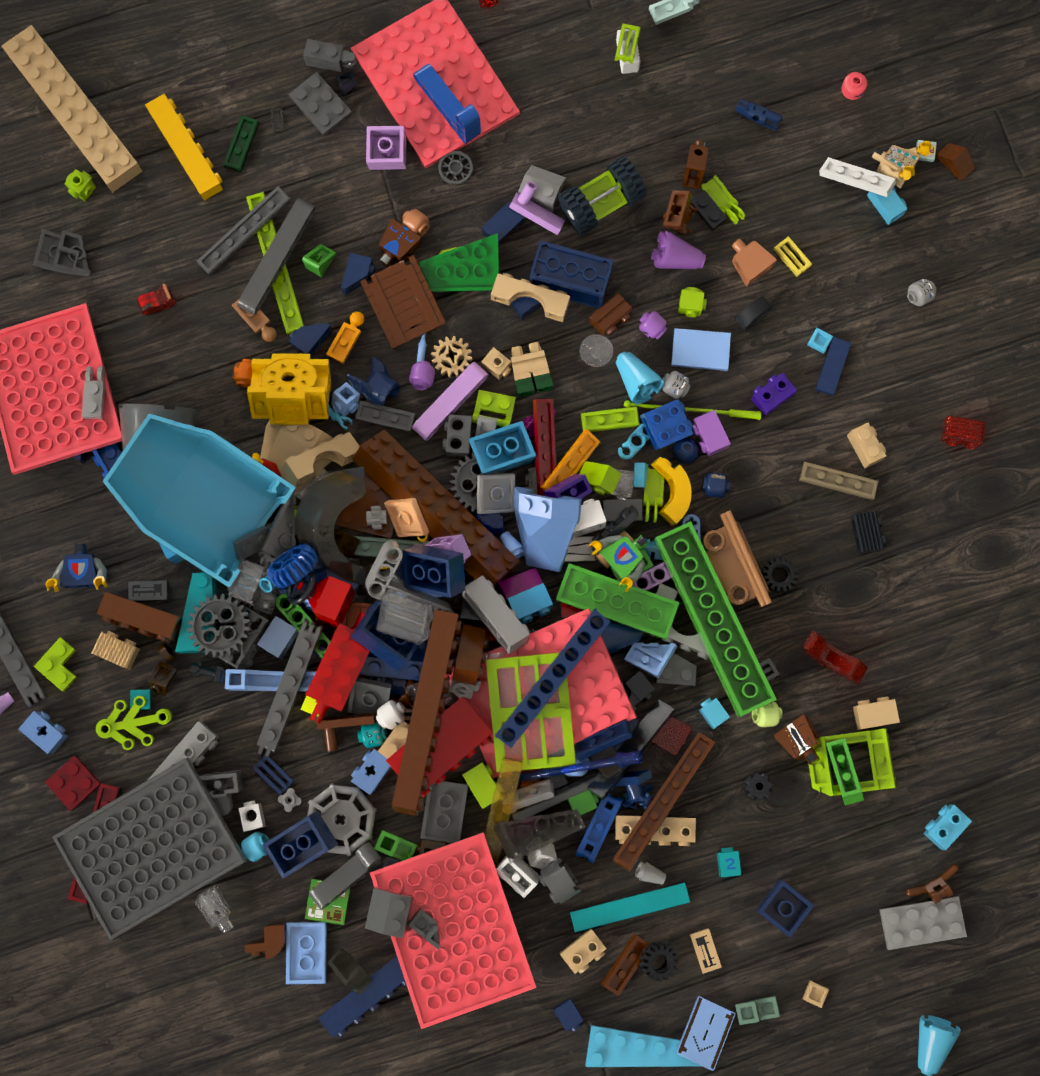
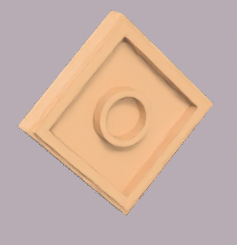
M416 498L388 500L384 503L398 537L425 536L429 533Z

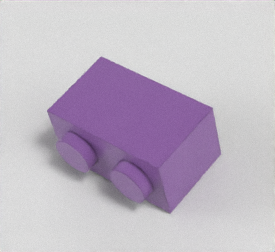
M715 410L693 420L692 431L695 436L699 437L701 441L699 446L708 457L729 448L731 443Z

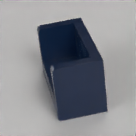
M509 202L482 226V234L485 237L498 233V247L500 246V241L518 224L521 226L524 224V217L509 208Z

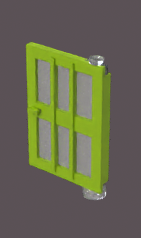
M505 652L486 653L497 772H501V776L513 775V771L576 765L568 678L564 680L512 748L499 738L494 737L559 653L506 657Z

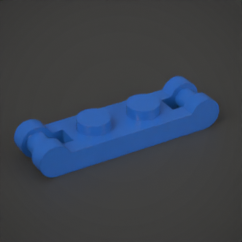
M611 793L608 794L604 801L601 799L575 853L578 857L583 856L587 858V861L592 864L623 801L620 797L611 796ZM607 802L613 805L612 810L605 808ZM587 843L594 846L592 852L585 849Z

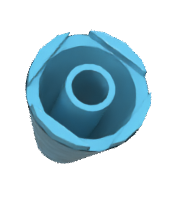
M622 352L618 355L616 365L632 402L636 405L645 403L652 398L651 394L654 392L658 394L664 381L658 374L631 352Z
M924 1015L920 1017L918 1068L921 1069V1073L928 1076L938 1074L960 1035L961 1029L957 1025L956 1028H953L950 1021L931 1015L928 1016V1019H925Z

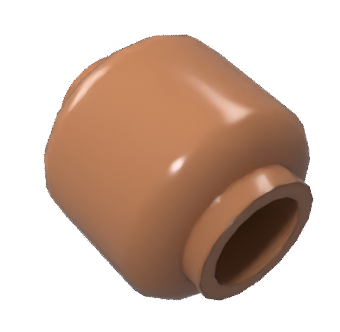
M418 209L408 210L402 216V225L417 235L423 236L429 230V218Z

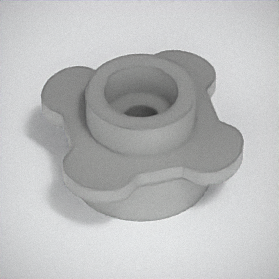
M289 788L284 795L278 797V802L283 804L286 812H291L293 807L301 804V798L295 794L294 789Z

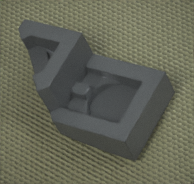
M419 908L408 922V926L439 950L437 922Z

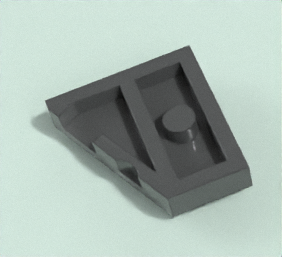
M673 653L660 677H656V683L695 686L697 666Z

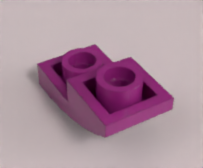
M534 568L508 578L498 585L505 601H508V598L543 582L537 569Z

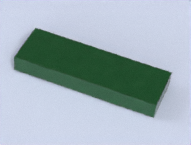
M241 115L223 162L225 168L238 172L242 171L260 124L259 120Z

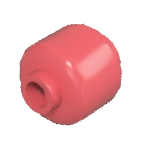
M859 72L848 74L841 87L843 95L850 100L861 98L867 88V79Z

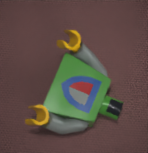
M616 535L599 541H593L588 545V548L593 546L596 549L592 552V555L600 551V554L622 578L619 587L622 584H626L628 587L625 592H628L631 586L641 577L645 566V557L640 550L648 545L641 535L633 542L627 536Z

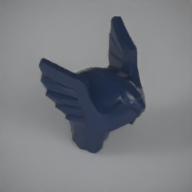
M372 357L371 375L367 378L366 383L351 374L346 375L352 387L360 392L371 404L384 406L388 395L397 396L400 391V384L390 378L386 365H383L381 360H377L376 357Z

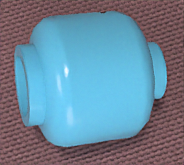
M254 832L246 837L241 843V851L245 858L255 862L266 856L268 853L263 844L270 839L266 834Z

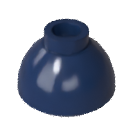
M683 438L673 446V456L680 463H692L699 455L698 444L691 438Z

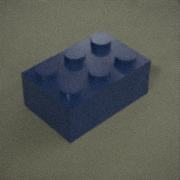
M415 544L402 550L405 588L449 598L465 591L463 553L421 544Z
M376 600L367 609L350 638L396 671H399L408 664L425 634L379 600Z
M319 811L310 814L263 844L283 879L338 845Z

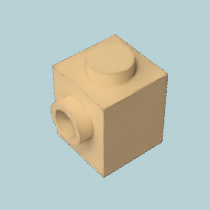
M494 347L481 361L482 367L498 380L502 376L506 377L511 371V361Z

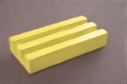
M789 236L773 249L796 277L812 266V263ZM786 243H787V244L791 247V249L797 254V256L803 261V263L805 264V266H803V265L799 262V260L796 258V256L787 248V246L785 245Z

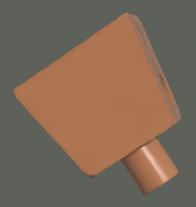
M738 239L732 245L737 252L732 260L733 265L746 286H749L776 264L777 259L756 241L746 246L741 239Z

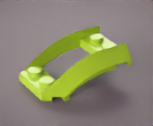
M886 728L819 738L822 745L815 752L820 760L813 765L809 764L813 789L829 796L841 795L839 785H833L826 743L843 738L846 739L847 744L868 742L874 780L859 782L862 792L896 788V777H894L889 736Z

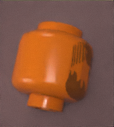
M243 359L242 362L235 363L232 378L237 386L248 388L251 385L252 360Z

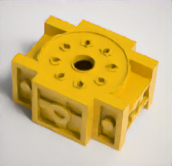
M272 354L271 359H252L251 385L247 389L252 419H269L270 424L309 425V419L329 418L328 403L329 394L332 391L329 359H311L310 354Z

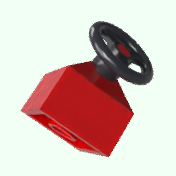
M313 571L308 573L309 582L303 577L302 580H299L295 590L296 584L288 587L287 599L291 604L298 605L308 599L318 620L334 627H338L339 623H343L355 596V591L351 584L331 576L315 584L316 578Z

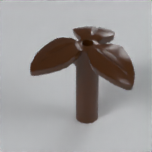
M407 679L403 696L398 700L390 696V700L397 703L401 702L404 707L413 709L414 704L411 703L410 698L415 680Z

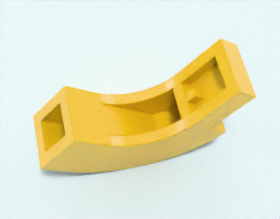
M659 457L651 466L667 480L670 486V498L658 513L673 526L683 518L689 508L692 493L691 484L686 472L680 465L672 468V464L666 458Z

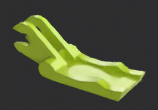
M716 175L713 176V179L701 185L702 189L708 193L734 224L738 223V217L741 220L744 219L745 214L737 206L738 201L733 198Z
M648 468L646 488H644L643 506H646L645 522L649 520V506L654 507L653 522L656 523L657 507H663L664 477L656 469Z

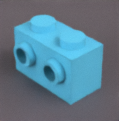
M945 805L938 812L940 816L936 820L932 819L925 827L927 830L923 834L940 850H947L972 822L955 805Z

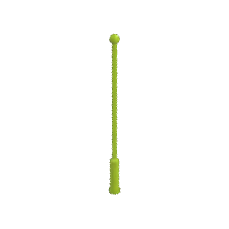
M629 400L624 402V406L626 408L631 406L644 408H658L663 406L642 403L636 405L635 403H631ZM685 407L686 411L709 413L713 411L711 409ZM715 410L716 414H725L730 417L761 419V411Z

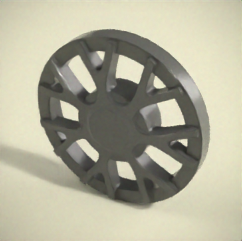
M452 151L440 159L438 170L445 182L452 185H460L471 177L473 164L467 154L461 151ZM454 155H460L459 160H454ZM446 158L451 161L449 165L444 162ZM467 159L469 163L463 166L461 162ZM441 168H448L449 171L442 173ZM463 169L470 170L468 174L463 173ZM449 174L454 176L452 180L447 179ZM461 175L463 179L458 181L456 176Z

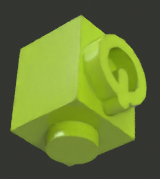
M687 287L685 290H682L678 313L686 314L687 317L700 316L702 310L706 309L707 299H704V292L694 287Z

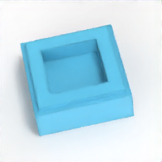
M816 328L807 345L824 354L833 336Z

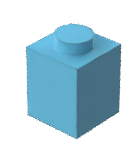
M708 698L700 704L702 708L699 712L712 729L730 718L717 698L714 700Z

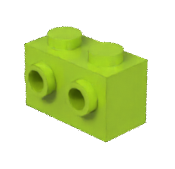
M588 461L584 462L579 473L585 474L592 491L601 495L605 493L613 494L622 473L610 465Z
M482 762L462 774L482 809L503 797L501 793L504 790L499 781L496 783L493 781L491 776L494 773L488 764L485 766Z

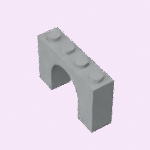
M661 583L656 592L657 595L671 600H675L678 593L677 590ZM671 625L667 639H661L669 644L673 642L679 644V648L684 651L690 652L693 650L698 653V657L705 660L709 658L698 634L685 636L675 631Z

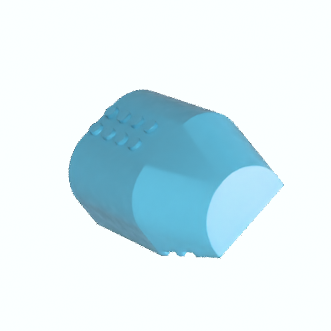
M152 414L147 415L103 480L106 487L143 533L227 587L232 585L241 571L238 569L241 561L236 559L233 541L264 526L280 504H285L296 488L214 432Z

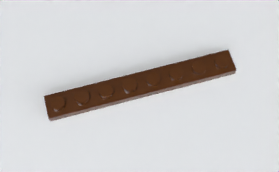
M698 732L613 858L615 863L627 871H631L716 742Z

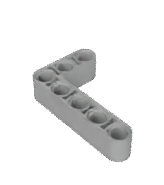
M389 540L385 542L365 580V586L369 595L432 621L435 610L454 613L449 603L420 591L405 588L404 585L391 580L403 554L396 541ZM396 549L394 554H388L390 550ZM384 566L388 567L386 571H379ZM373 584H379L377 588H371ZM391 591H397L394 595H389ZM410 597H413V598H414L413 601H411V602H406V600H407L408 598H410ZM431 604L429 608L423 609L425 605Z

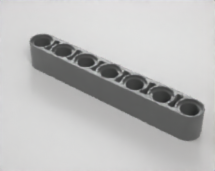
M300 198L295 201L242 293L237 307L253 315L257 314L310 222L316 209L314 205Z

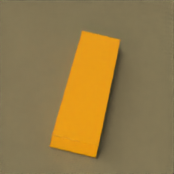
M585 429L541 488L545 491L571 475L576 474L600 441L588 429Z

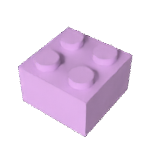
M367 126L366 163L369 170L406 169L407 137L404 126Z

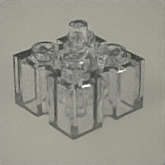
M243 559L238 566V569L241 570L232 585L227 588L228 595L232 596L234 600H239L256 608L262 592L259 583L262 578L267 576V569Z

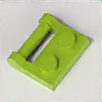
M479 390L472 423L477 424L480 411L506 416L505 420L497 418L496 426L505 427L510 425L516 397Z

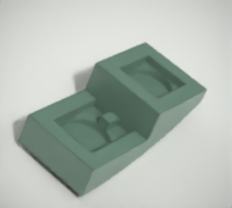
M776 995L735 1005L740 1025L781 1016Z

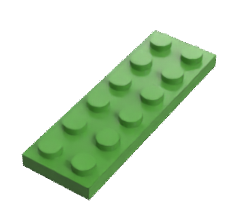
M570 563L568 564L556 601L581 610L590 608L591 612L596 608L600 614L609 620L665 640L667 639L679 602L635 586H631L630 590L625 592L628 586L622 584L619 587L620 581Z

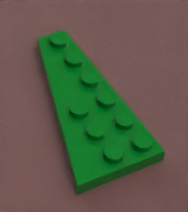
M498 233L418 262L431 292L492 290L497 274H499Z

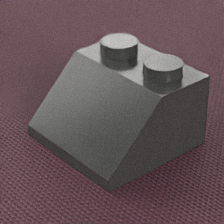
M374 888L365 928L381 934L404 938L413 896Z

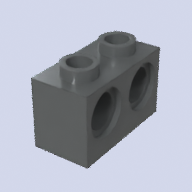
M449 415V419L445 420L444 431H447V439H443V450H446L447 456L469 457L472 416ZM456 423H461L463 428L461 430H454L453 426ZM459 441L462 445L459 449H454L451 447L452 443Z

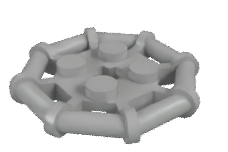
M332 783L314 799L309 800L308 816L316 812V809H319L334 838L344 841L345 846L337 845L327 852L352 856L354 851L368 840L373 839V826L377 809L372 806L358 786L356 788L334 785ZM336 793L352 796L349 801L340 800L337 798ZM332 795L333 801H331L328 805H326L325 807L319 805L326 798ZM355 798L359 800L366 811L360 812L353 803ZM338 814L346 817L344 825L341 823L336 824L335 821H337L336 816ZM367 815L365 831L360 829L361 816ZM356 832L362 834L361 837L349 845L348 839Z

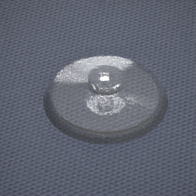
M594 334L582 341L579 352L582 360L587 365L601 367L611 360L613 346L605 336Z

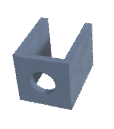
M276 616L257 645L282 660L299 632L296 628Z

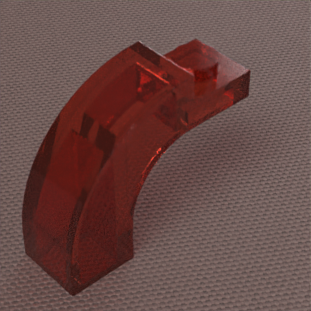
M812 631L803 646L806 654L812 659L854 683L859 684L868 669L861 660L838 650L817 632Z

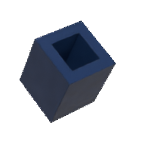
M571 997L553 1008L566 1032L568 1030L573 1032L582 1026L583 1018Z

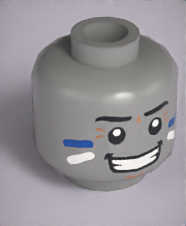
M921 279L911 284L908 288V300L916 306H923L934 300L936 296L935 284L927 279Z
M672 371L670 374L666 373L662 378L664 381L663 392L675 399L683 398L690 389L689 379L678 371Z

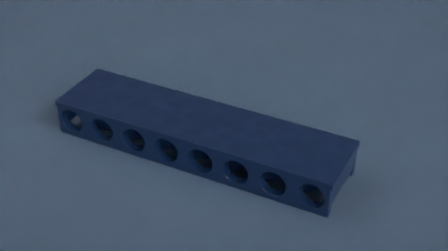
M596 608L593 609L494 737L499 738L512 748L611 621L600 614Z

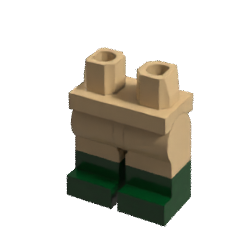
M539 342L529 344L530 353L523 354L521 346L512 347L511 365L518 397L535 393L531 375H533L537 393L553 390L554 385L545 352L541 349Z

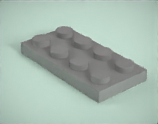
M958 896L943 898L937 904L931 900L879 909L887 950L967 937Z

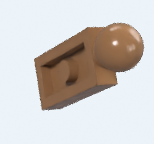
M239 299L232 304V307L256 334L262 331V338L267 342H272L276 339V330L272 327H267L271 322L260 309L256 315H253L237 307Z

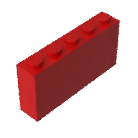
M461 697L444 713L439 715L442 721L439 733L436 732L435 737H437L436 751L431 753L433 760L431 772L427 771L429 784L427 792L423 791L422 797L431 791L429 788L434 783L439 785L445 780V774L449 770L454 772L462 765L460 763L465 757L467 759L471 758L477 752L475 748L480 744L484 747L492 740L490 736L493 732L464 697ZM405 745L386 760L397 775L399 774Z

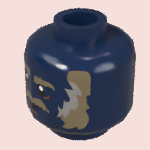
M708 473L707 477L704 476L702 491L708 497L723 498L726 492H730L731 481H727L725 474Z

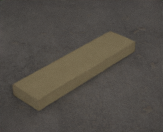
M808 462L803 463L799 481L870 500L875 499L879 482Z

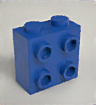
M679 399L640 415L654 450L663 448L693 434L692 423L689 419L687 420L685 407L682 402H679Z

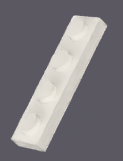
M829 157L819 170L820 176L885 197L889 195L896 184V178Z

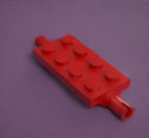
M359 612V616L351 628L339 623L305 694L315 699L317 703L309 718L312 721L319 714L316 722L321 724L327 708L330 709L332 707L342 711L370 651L350 638L365 613Z

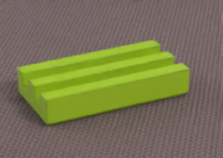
M622 23L615 55L616 61H629V63L633 64L640 27ZM625 29H629L624 54L620 55ZM632 30H634L636 33L631 56H627Z

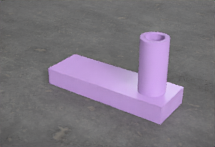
M528 181L521 194H515L509 208L558 235L565 220L530 200L537 189V185L534 182Z

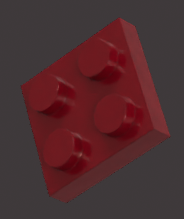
M76 755L45 782L70 811L78 807L101 784Z

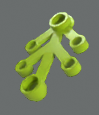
M137 696L133 701L134 705L124 720L115 723L120 713L127 708L125 700H118L115 702L114 710L108 719H102L97 723L96 733L101 738L112 737L121 743L125 750H130L134 748L135 741L132 738H126L116 731L125 729L139 738L144 746H150L154 742L153 735L146 734L136 726L155 722L162 725L167 724L172 720V713L169 709L163 708L154 715L135 718L141 707H144L147 702L144 696ZM138 698L143 700L142 705L137 704ZM119 702L124 704L123 709L118 708ZM161 713L166 715L165 720L160 719ZM104 725L108 726V732L102 730ZM146 736L151 738L150 743L145 742ZM127 740L131 741V747L125 745Z

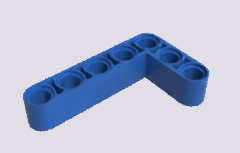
M429 63L413 73L418 85L465 144L481 134L480 116L475 107L469 104L464 108Z

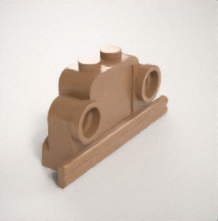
M731 510L721 514L720 517L724 527L706 533L704 545L708 549L706 551L708 558L729 601L733 604L741 605L757 598L761 607L772 603L768 594L770 590L739 522L735 521Z

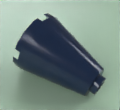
M611 621L601 633V636L609 654L639 642L641 637H643V632Z

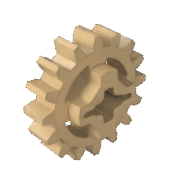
M453 336L452 340L445 337V342L439 340L440 346L434 345L436 352L431 353L432 357L435 358L432 360V364H437L435 370L441 369L442 376L448 373L449 378H451L452 374L458 377V372L462 373L464 368L470 365L468 362H472V357L469 356L472 354V351L468 349V343L463 345L462 338L456 341L455 336ZM444 348H446V350L444 351V353H443V354H440L441 351H442ZM449 351H451V353H452L453 356H454V363L452 362V360H451V358H450V356H449V355H450V352H449ZM464 358L462 364L458 366L459 362Z

